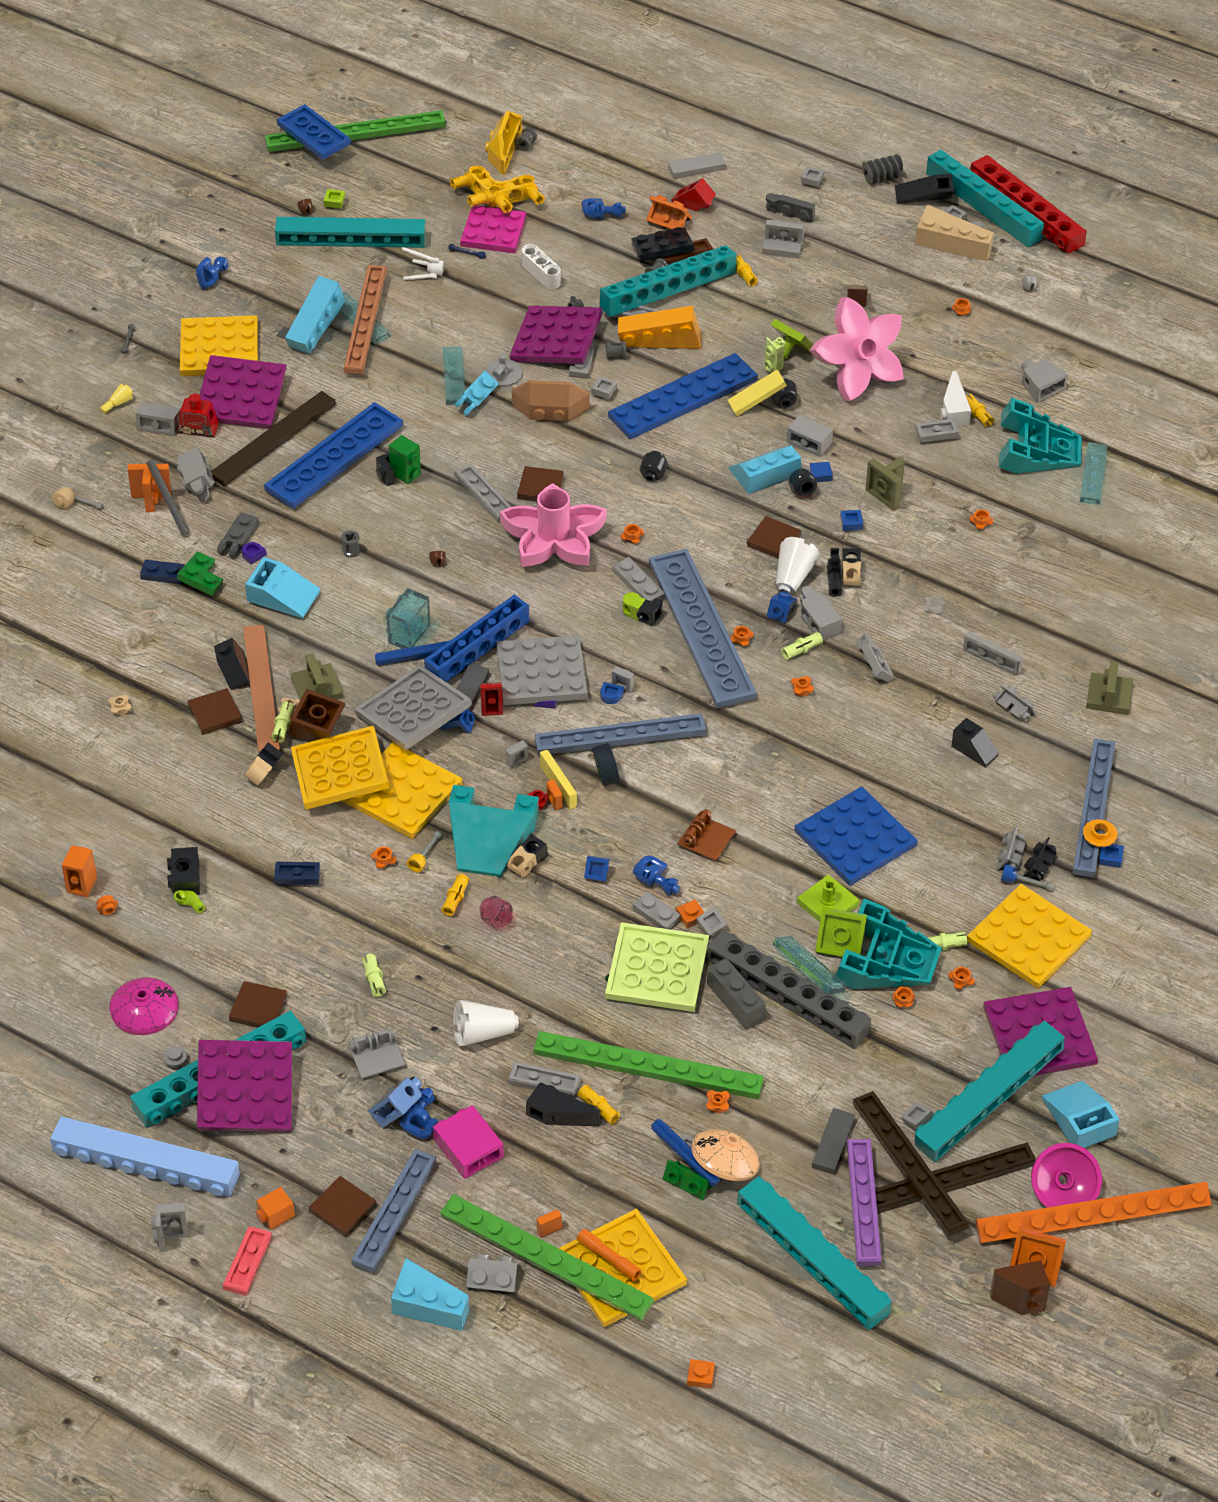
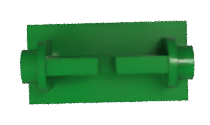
M667 1160L662 1179L704 1200L707 1189L710 1190L712 1187L709 1181L697 1172H692V1169L681 1164L680 1161Z

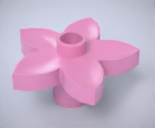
M848 297L840 298L836 307L835 325L838 334L822 337L809 350L819 361L829 365H839L837 385L844 401H851L858 397L867 388L870 378L882 382L904 379L899 359L893 352L887 349V346L894 342L899 334L902 315L884 314L868 319L863 307Z
M553 483L539 493L537 508L514 506L500 511V523L505 530L521 538L519 559L522 567L543 563L553 553H556L562 560L568 563L588 566L590 560L588 536L598 532L607 520V509L599 506L581 504L570 507L569 494Z

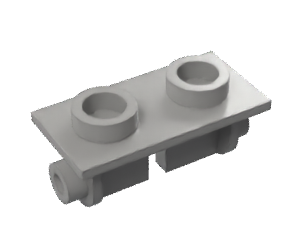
M1000 683L1002 691H997L993 696L997 704L1006 710L1013 705L1010 713L1021 721H1027L1030 718V713L1034 716L1036 715L1033 708L1034 704L1027 697L1021 698L1012 686L1006 687Z
M1017 826L1003 837L1002 844L1004 846L997 857V860H999L997 870L1002 866L1005 867V864L1013 866L1016 870L1019 868L1026 839L1023 834H1017Z

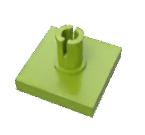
M775 318L771 323V326L785 338V349L783 352L785 359L788 358L795 345L807 351L814 345L805 335Z
M829 874L797 897V904L819 922L823 907L851 912L860 903L856 896Z
M823 907L815 952L842 957L847 949L861 955L867 915Z

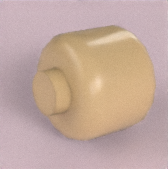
M61 487L54 492L52 500L58 508L66 509L74 503L75 494L69 487Z

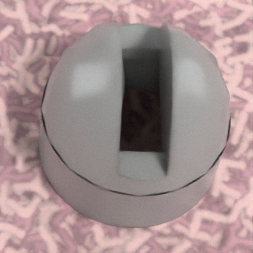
M1028 276L1022 279V285L1026 291L1030 289L1034 291L1038 283L1036 276Z

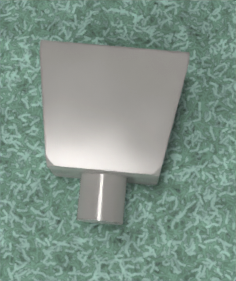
M1026 360L1022 363V385L1037 403L1066 389L1068 374L1049 361L1041 360L1033 364L1030 360Z

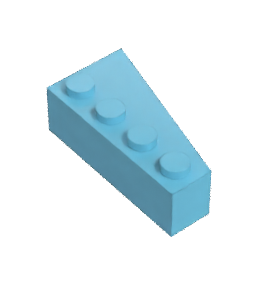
M318 276L285 337L289 348L310 354L313 348L316 347L322 335L346 303L339 282Z

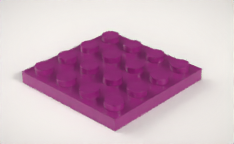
M529 306L510 352V360L515 362L584 364L603 314L602 308Z
M210 355L199 395L201 400L212 402L219 423L270 429L273 425L287 366L280 363Z
M1071 987L984 1001L983 1008L1000 1055L1008 1053L1017 1040L1025 1038L1033 1026L1041 1024L1044 1020L1065 1037L1064 1049L1035 1075L1097 1065L1098 1057Z
M198 1041L197 1130L291 1132L292 1042Z

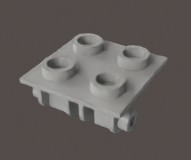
M387 1027L377 1034L374 1031L372 1035L367 1033L366 1037H354L352 1041L347 1042L362 1079L406 1066L394 1038L396 1035L393 1028L389 1029Z

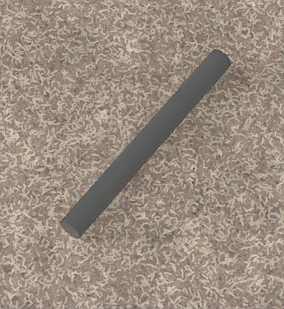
M154 460L146 462L181 535L187 534L189 531Z

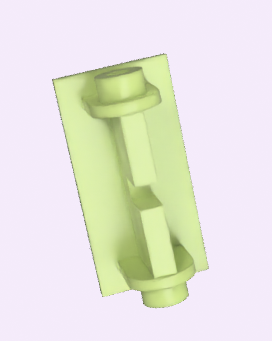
M768 337L766 338L764 366L770 373L777 369L781 371L784 367L783 352L785 341L781 337L776 338L774 341H771Z

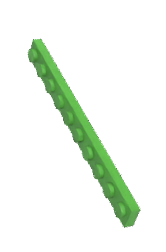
M440 110L334 126L348 136L350 140L443 128L446 127V121L443 111ZM287 132L265 135L268 152L305 147Z
M539 1031L534 1046V1055L718 1092L727 1091L729 1094L758 1100L764 1079L763 1075Z
M455 1194L451 1196L440 1212L441 1216L450 1222L639 1321H642L654 1302L653 1297Z

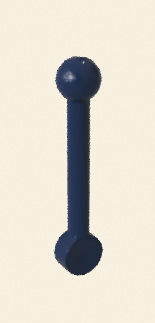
M454 244L448 246L450 251L465 252L476 255L480 259H484L486 253L483 251L475 252L457 247Z

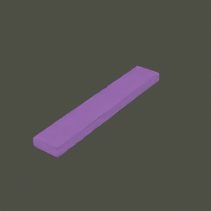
M847 1139L857 1266L881 1265L871 1139Z

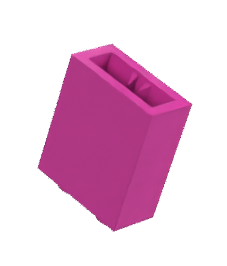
M473 1105L459 1110L455 1115L446 1120L443 1119L433 1126L434 1141L463 1179L504 1157L503 1143Z

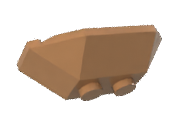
M530 380L518 387L512 388V406L530 420L569 422L589 410L590 392L584 391L570 382Z

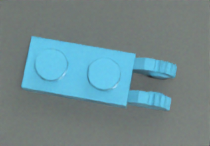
M484 371L454 405L456 407L461 406L465 400L470 405L463 412L467 416L499 383Z

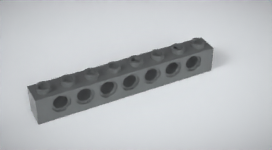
M722 930L707 946V961L715 964L727 958L752 988L855 1050L870 1033L871 1018L866 1013L856 1010L846 1001L838 999L826 989L813 984L808 978H803L791 968L783 966L771 956L758 951L753 945L743 942L736 935Z

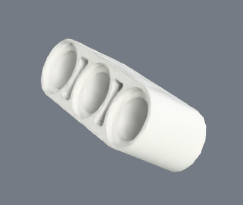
M533 244L523 246L522 266L547 289L554 290L559 288L561 285L560 267L537 246Z

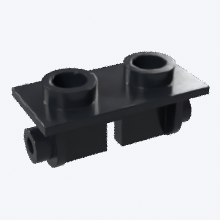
M1049 837L1042 843L1039 841L1033 848V857H1030L1024 865L1026 869L1023 874L1024 877L1029 874L1033 880L1040 881L1044 879L1049 869L1048 866L1051 865L1057 854L1056 847L1047 844L1050 839Z

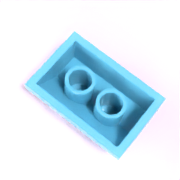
M790 445L731 465L729 470L746 492L750 494L789 479L795 470L801 469V457Z

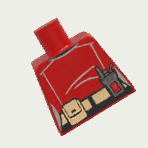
M191 394L189 398L184 399L180 409L178 433L214 438L219 422L212 402L201 400L199 394Z

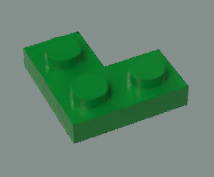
M199 551L193 555L177 575L178 580L211 596L223 585V578L209 572L215 564V559Z

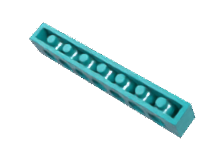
M727 245L611 284L600 289L599 307L609 317L734 274L736 272L737 254Z
M290 1010L237 1038L236 1041L292 1042L293 1050L306 1043L305 1028ZM198 1060L130 1095L132 1110L145 1128L158 1124L164 1118L176 1114L183 1108L197 1102Z

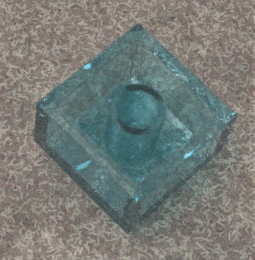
M409 588L398 596L394 606L389 608L385 615L389 644L402 649L414 647L430 626L429 596Z

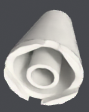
M787 537L780 544L775 585L779 593L787 592L791 595L795 593L819 559L820 553L815 545L810 543L809 546L804 543V539L797 537Z
M459 1000V1003L455 1004L453 1025H457L458 1032H454L458 1046H466L512 1034L518 1028V1016L514 1015L513 1010L466 1000Z

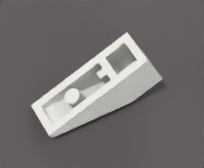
M952 371L943 400V408L940 409L941 420L954 419L956 426L969 425L971 409L957 371Z

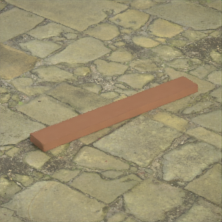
M368 265L343 368L344 373L363 375L387 273V266Z
M264 625L243 627L258 752L268 742L280 751L278 736L276 742L271 739L275 728L274 721L276 715Z

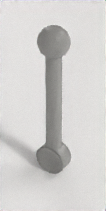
M75 496V500L95 506L97 510L103 508L101 502L95 503Z

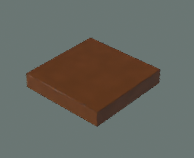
M524 466L517 499L537 501L539 493L552 483L561 488L564 471Z
M765 516L747 540V546L779 559L780 544L787 537L799 538L801 530Z
M228 688L187 700L190 711L202 735L242 722V717Z
M244 981L229 1014V1021L254 1027H260L279 1017L287 997V990Z
M339 1176L309 1206V1212L346 1237L377 1204L376 1200L342 1176Z

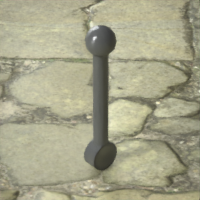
M134 324L128 325V334L124 346L120 348L122 354L128 353V343L132 331L135 330Z

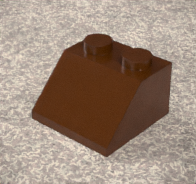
M306 689L290 719L289 735L307 742L330 737L346 703Z
M1042 1261L994 1269L990 1290L991 1300L1020 1315H1035L1045 1311L1050 1283Z

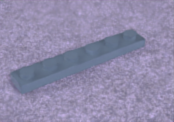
M414 1149L351 1259L353 1266L374 1273L436 1163V1156Z

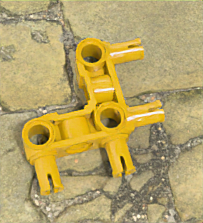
M472 166L464 175L450 178V186L453 189L467 186L475 193L474 195L467 196V202L470 207L485 204L489 207H499L503 213H507L513 208L511 203L531 199L536 205H539L545 201V196L538 191L535 178L531 175H522L501 182L495 181L482 166Z

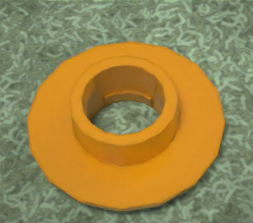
M1091 820L1083 828L1085 840L1096 847L1110 846L1117 839L1118 832L1115 826L1105 820ZM1096 830H1102L1105 834H1099Z

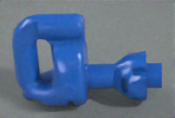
M601 198L584 199L581 204L583 213L591 219H602L604 214H612L615 217L621 218V214L626 213V207L621 206L620 202L612 206H604Z
M218 256L215 258L213 265L209 257L204 258L196 268V276L201 289L213 286L219 279L218 272L228 268V260L225 257Z
M644 856L633 868V874L637 879L649 887L656 883L662 886L667 895L677 894L680 890L677 879H666L661 876L662 872L666 870L667 864L656 857Z
M425 1088L420 1089L422 1096L417 1100L416 1104H413L403 1114L399 1125L405 1131L420 1139H428L433 1134V1126L438 1123V1120L431 1118L424 1109L425 1106L432 1104L435 1100L433 1090Z

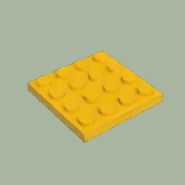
M258 316L181 318L180 376L205 375L210 355L258 361Z
M374 726L291 747L305 810L390 788Z
M392 742L381 754L390 788L342 800V802L413 839L449 800L453 785L461 786L463 784V778Z
M1020 884L967 935V942L1039 989L1092 936L1093 930L1023 884Z
M638 1209L591 1231L605 1245L641 1269V1273L635 1281L630 1280L619 1272L615 1266L597 1253L589 1250L577 1239L559 1247L564 1252L653 1297L654 1301L687 1285V1278ZM578 1289L603 1327L628 1315Z

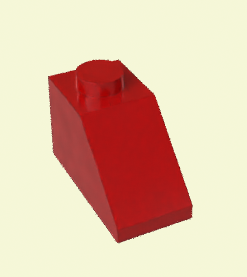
M701 178L679 189L671 201L672 203L673 201H678L684 205L683 207L697 211L701 208H708L713 203L712 199L716 194L704 178Z
M501 682L480 683L482 716L503 715Z

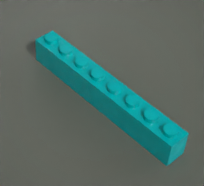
M940 149L928 156L927 175L952 174L953 194L1028 248L1042 240L1044 223L943 150Z
M276 217L275 239L277 246L425 248V219Z
M1045 1020L1041 1024L1033 1026L1028 1035L1023 1039L1017 1040L1008 1053L1001 1054L992 1067L985 1068L976 1081L969 1082L960 1095L953 1096L944 1109L937 1110L928 1123L922 1124L916 1129L915 1146L934 1163L937 1162L1064 1049L1065 1037Z
M758 1176L738 1191L737 1205L864 1327L870 1330L890 1314L892 1301L889 1295L884 1291H880L869 1276L863 1275L852 1260L846 1259L840 1253L839 1248L835 1244L828 1242L822 1232L809 1224L806 1217L791 1207L790 1202L785 1197H781L769 1182H765Z

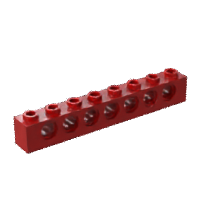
M985 155L971 163L970 170L1041 220L1044 223L1042 234L1069 254L1085 245L1087 230L989 155Z

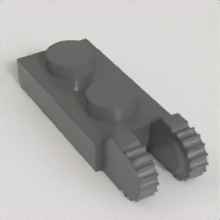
M773 193L766 195L767 211L772 213L780 212L810 222L815 220V204L785 195Z
M240 512L224 538L220 541L217 553L223 554L230 546L229 556L235 558L258 526L259 517Z

